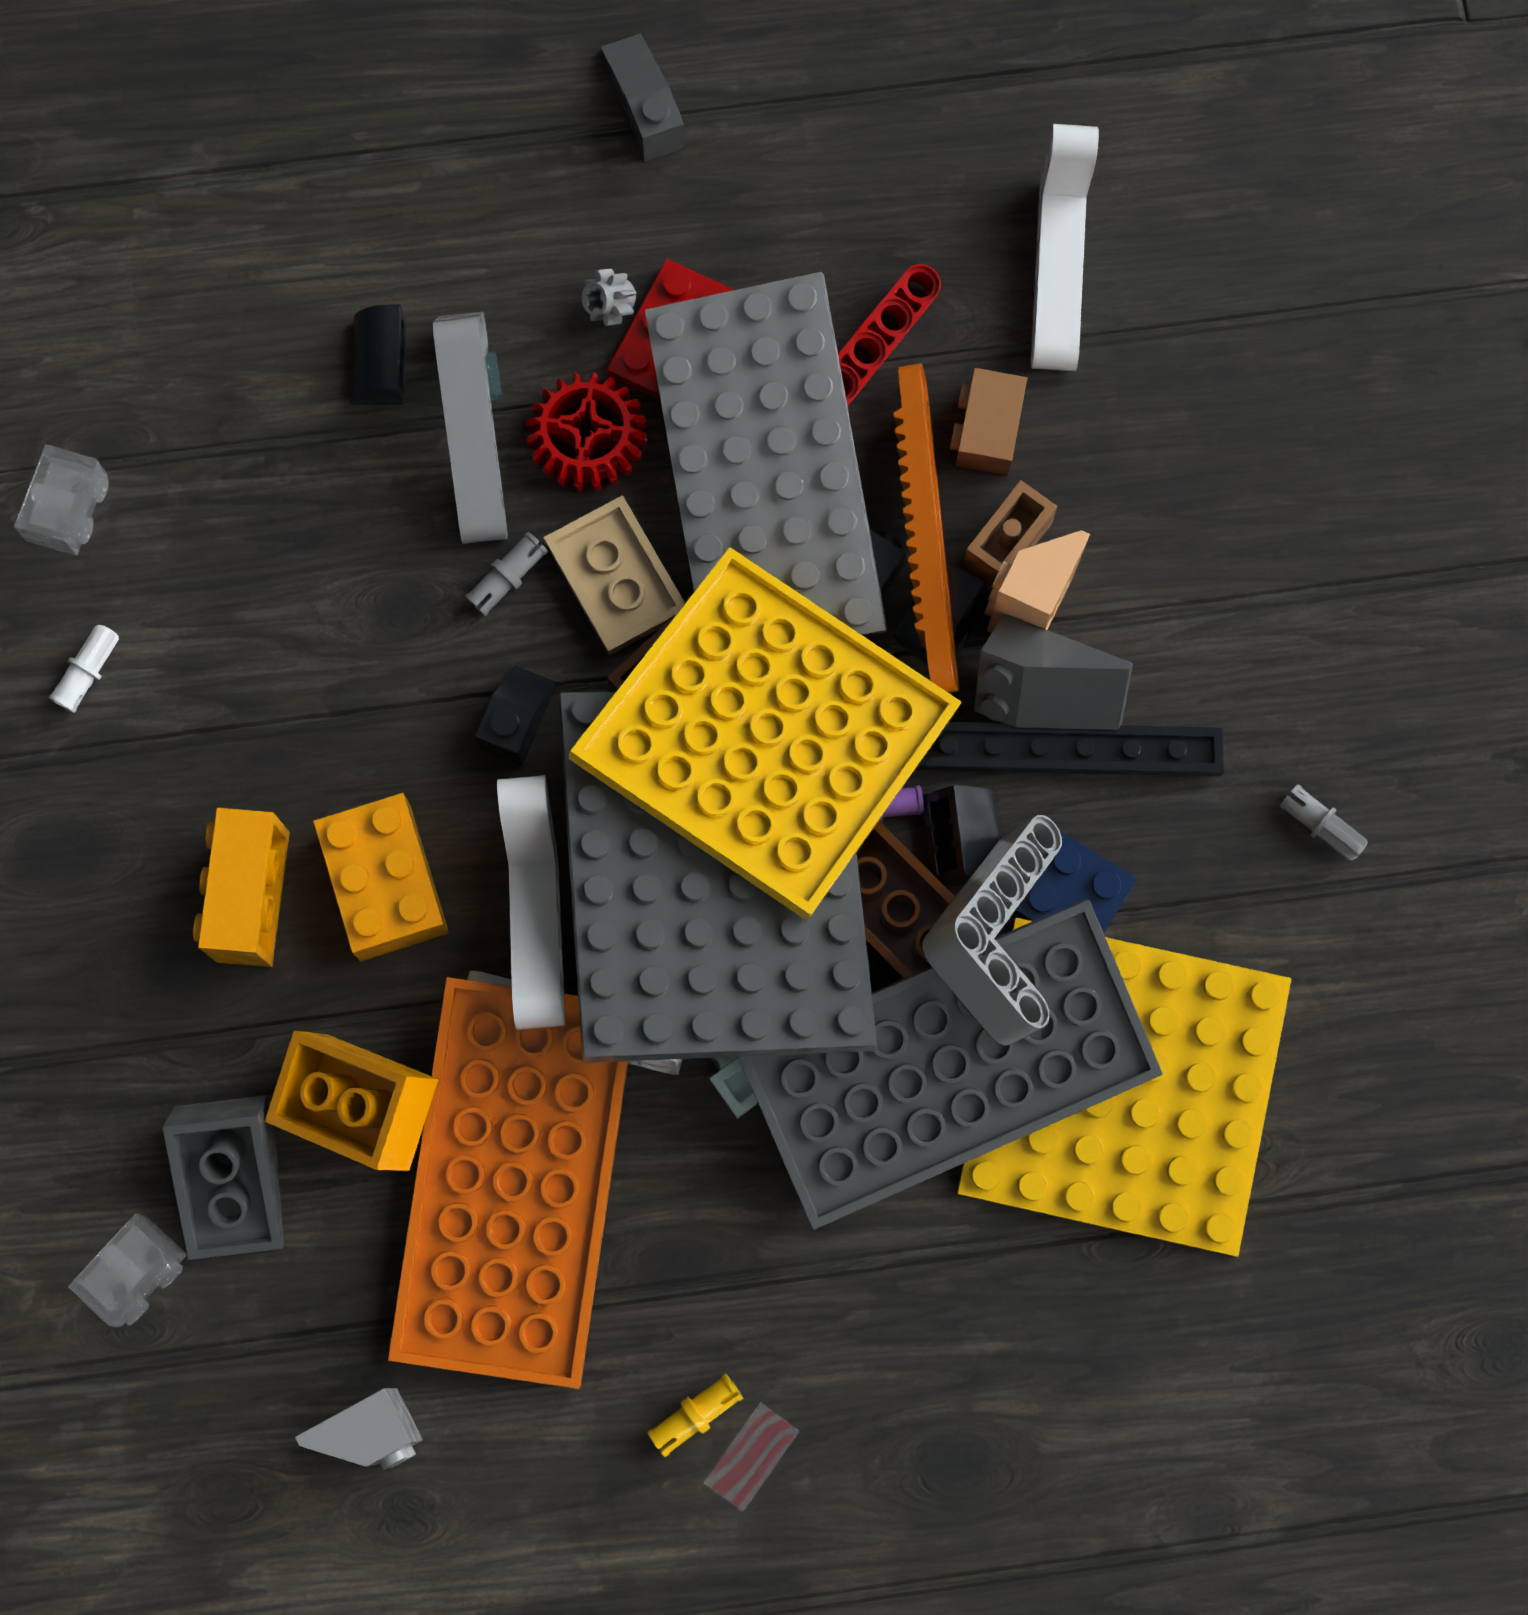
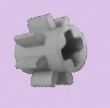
M613 269L596 270V279L584 281L585 287L582 291L583 307L591 315V321L603 320L605 326L622 324L623 315L634 313L632 308L636 300V291L631 282L627 280L628 275L626 273L614 274Z

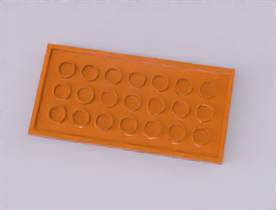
M446 978L432 1077L439 1080L424 1123L388 1361L575 1389L581 1387L628 1061L582 1063L578 996L564 994V1026L516 1030L513 1015L512 986Z

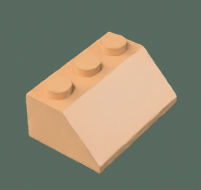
M1080 530L1019 550L1012 565L1004 561L992 585L993 590L984 614L991 617L987 631L993 632L1004 613L1048 630L1072 581L1090 534Z

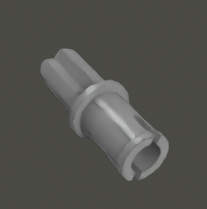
M1297 784L1291 791V796L1304 807L1300 806L1289 796L1281 803L1280 808L1285 809L1312 831L1310 834L1312 838L1319 836L1347 860H1355L1366 848L1367 839L1335 815L1337 809L1333 807L1329 810L1306 792L1301 785Z

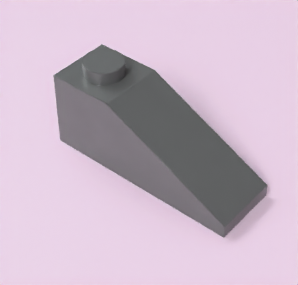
M640 33L601 46L602 55L644 162L685 149L683 120L669 85L642 34Z

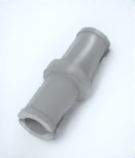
M527 532L502 560L497 558L491 564L493 569L470 593L465 595V598L471 604L473 603L474 607L481 614L487 616L488 612L512 587L515 590L522 584L520 579L543 555L548 553V550L544 545H539L540 541Z

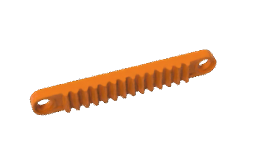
M918 363L902 366L898 369L902 407L893 414L897 424L895 433L899 441L897 450L901 458L898 460L902 472L900 481L904 489L901 494L906 506L903 508V513L907 520L905 530L909 537L906 544L911 555L908 557V562L912 569L910 579L914 587L911 593L916 604L913 607V612L918 621L915 623V629L922 646L927 650L931 682L950 693L959 690V679L928 388L923 365Z

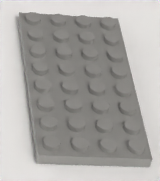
M822 271L645 309L694 592L730 547L862 636L888 632L825 278Z

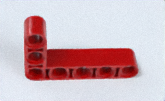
M917 264L907 269L839 352L838 357L843 385L846 391L847 407L937 297L941 289V281L938 273L930 266ZM915 282L920 284L925 291V297L920 298L912 295L909 291L908 283ZM885 314L894 317L898 322L899 330L887 329L882 324L881 315ZM861 347L868 350L873 359L872 363L865 364L860 362L855 357L854 348Z

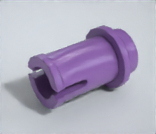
M920 785L902 788L879 821L882 822L883 817L922 815L923 795Z

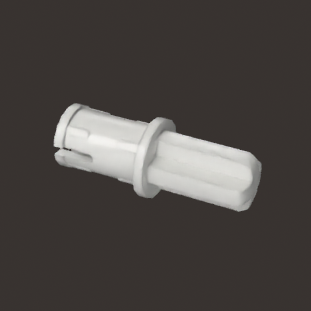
M104 625L95 626L75 659L71 657L68 659L67 662L70 663V666L53 693L50 694L49 699L66 710L75 713L76 708L95 679L100 680L101 675L98 672L118 642L119 636Z

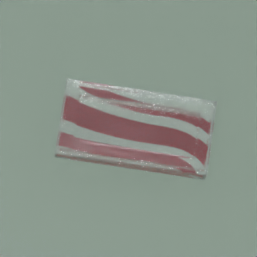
M760 1402L704 1483L743 1512L795 1439L799 1430Z

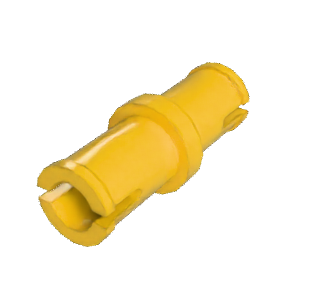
M725 1373L719 1380L695 1398L687 1397L681 1401L682 1407L654 1429L647 1431L657 1449H661V1454L667 1457L670 1455V1452L698 1431L702 1434L711 1428L710 1422L744 1398L733 1381L731 1382L730 1377Z

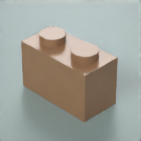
M974 368L972 382L962 383L958 408L966 410L964 424H954L950 450L958 451L957 467L1008 476L1013 459L1028 377Z
M1020 480L967 548L963 567L992 587L1004 561L1012 565L1019 550L1035 546L1052 525L1058 506Z

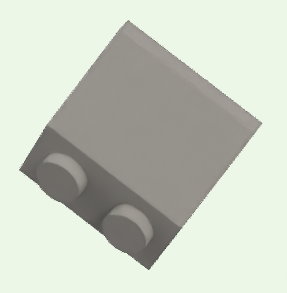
M384 1388L295 1437L301 1447L366 1467L380 1464L383 1470L393 1468L415 1456L416 1453L412 1446L423 1441L397 1388Z

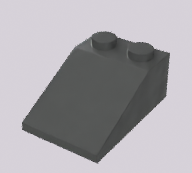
M1004 613L981 649L974 711L985 715L989 719L1003 722L1015 728L1119 730L1123 721L1133 663Z
M268 1095L174 1106L162 1127L188 1260L282 1249L284 1246L276 1137L274 1126L265 1122L270 1106Z

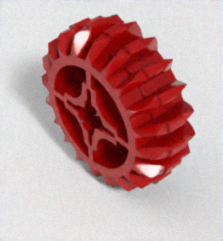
M594 371L589 376V382H582L581 376L575 372L572 376L573 384L567 386L562 379H557L555 382L556 393L543 388L541 395L544 403L533 402L531 406L532 414L535 417L528 419L526 422L527 430L532 433L526 440L528 448L535 450L532 454L533 462L537 465L544 464L542 470L545 477L550 478L558 474L557 482L562 488L572 479L574 480L575 490L579 493L583 491L585 482H592L594 491L599 492L601 490L600 480L607 478L609 484L616 486L618 484L616 472L619 471L624 475L630 476L632 466L629 461L640 462L642 459V451L638 447L644 446L647 443V436L641 431L647 426L646 418L643 415H638L641 411V404L637 399L629 400L630 390L626 386L615 391V379L611 376L601 385L599 384L598 374ZM576 406H580V409L576 413L572 415H562L569 409ZM597 406L604 407L615 414L623 427L614 426L612 421L599 417ZM590 418L594 433L590 430L591 436L585 438V445L583 447L580 432L583 434V428H588ZM550 438L561 439V443L572 445L576 451V459L569 458L558 451ZM612 449L608 454L592 460L597 451Z

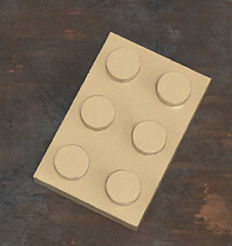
M623 495L543 537L547 548L609 656L659 630L673 616H676L685 605L684 600Z

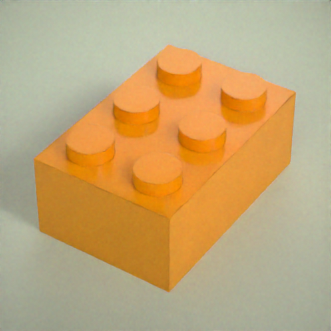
M404 793L313 821L351 950L360 962L449 934L411 805Z
M217 808L215 821H209L206 847L211 849L209 867H203L200 875V894L205 895L203 914L197 913L195 917L193 937L195 942H199L198 948L217 963L273 967L290 834L289 830L274 812Z
M294 1031L265 1122L375 1170L409 1171L439 1079L328 1034Z

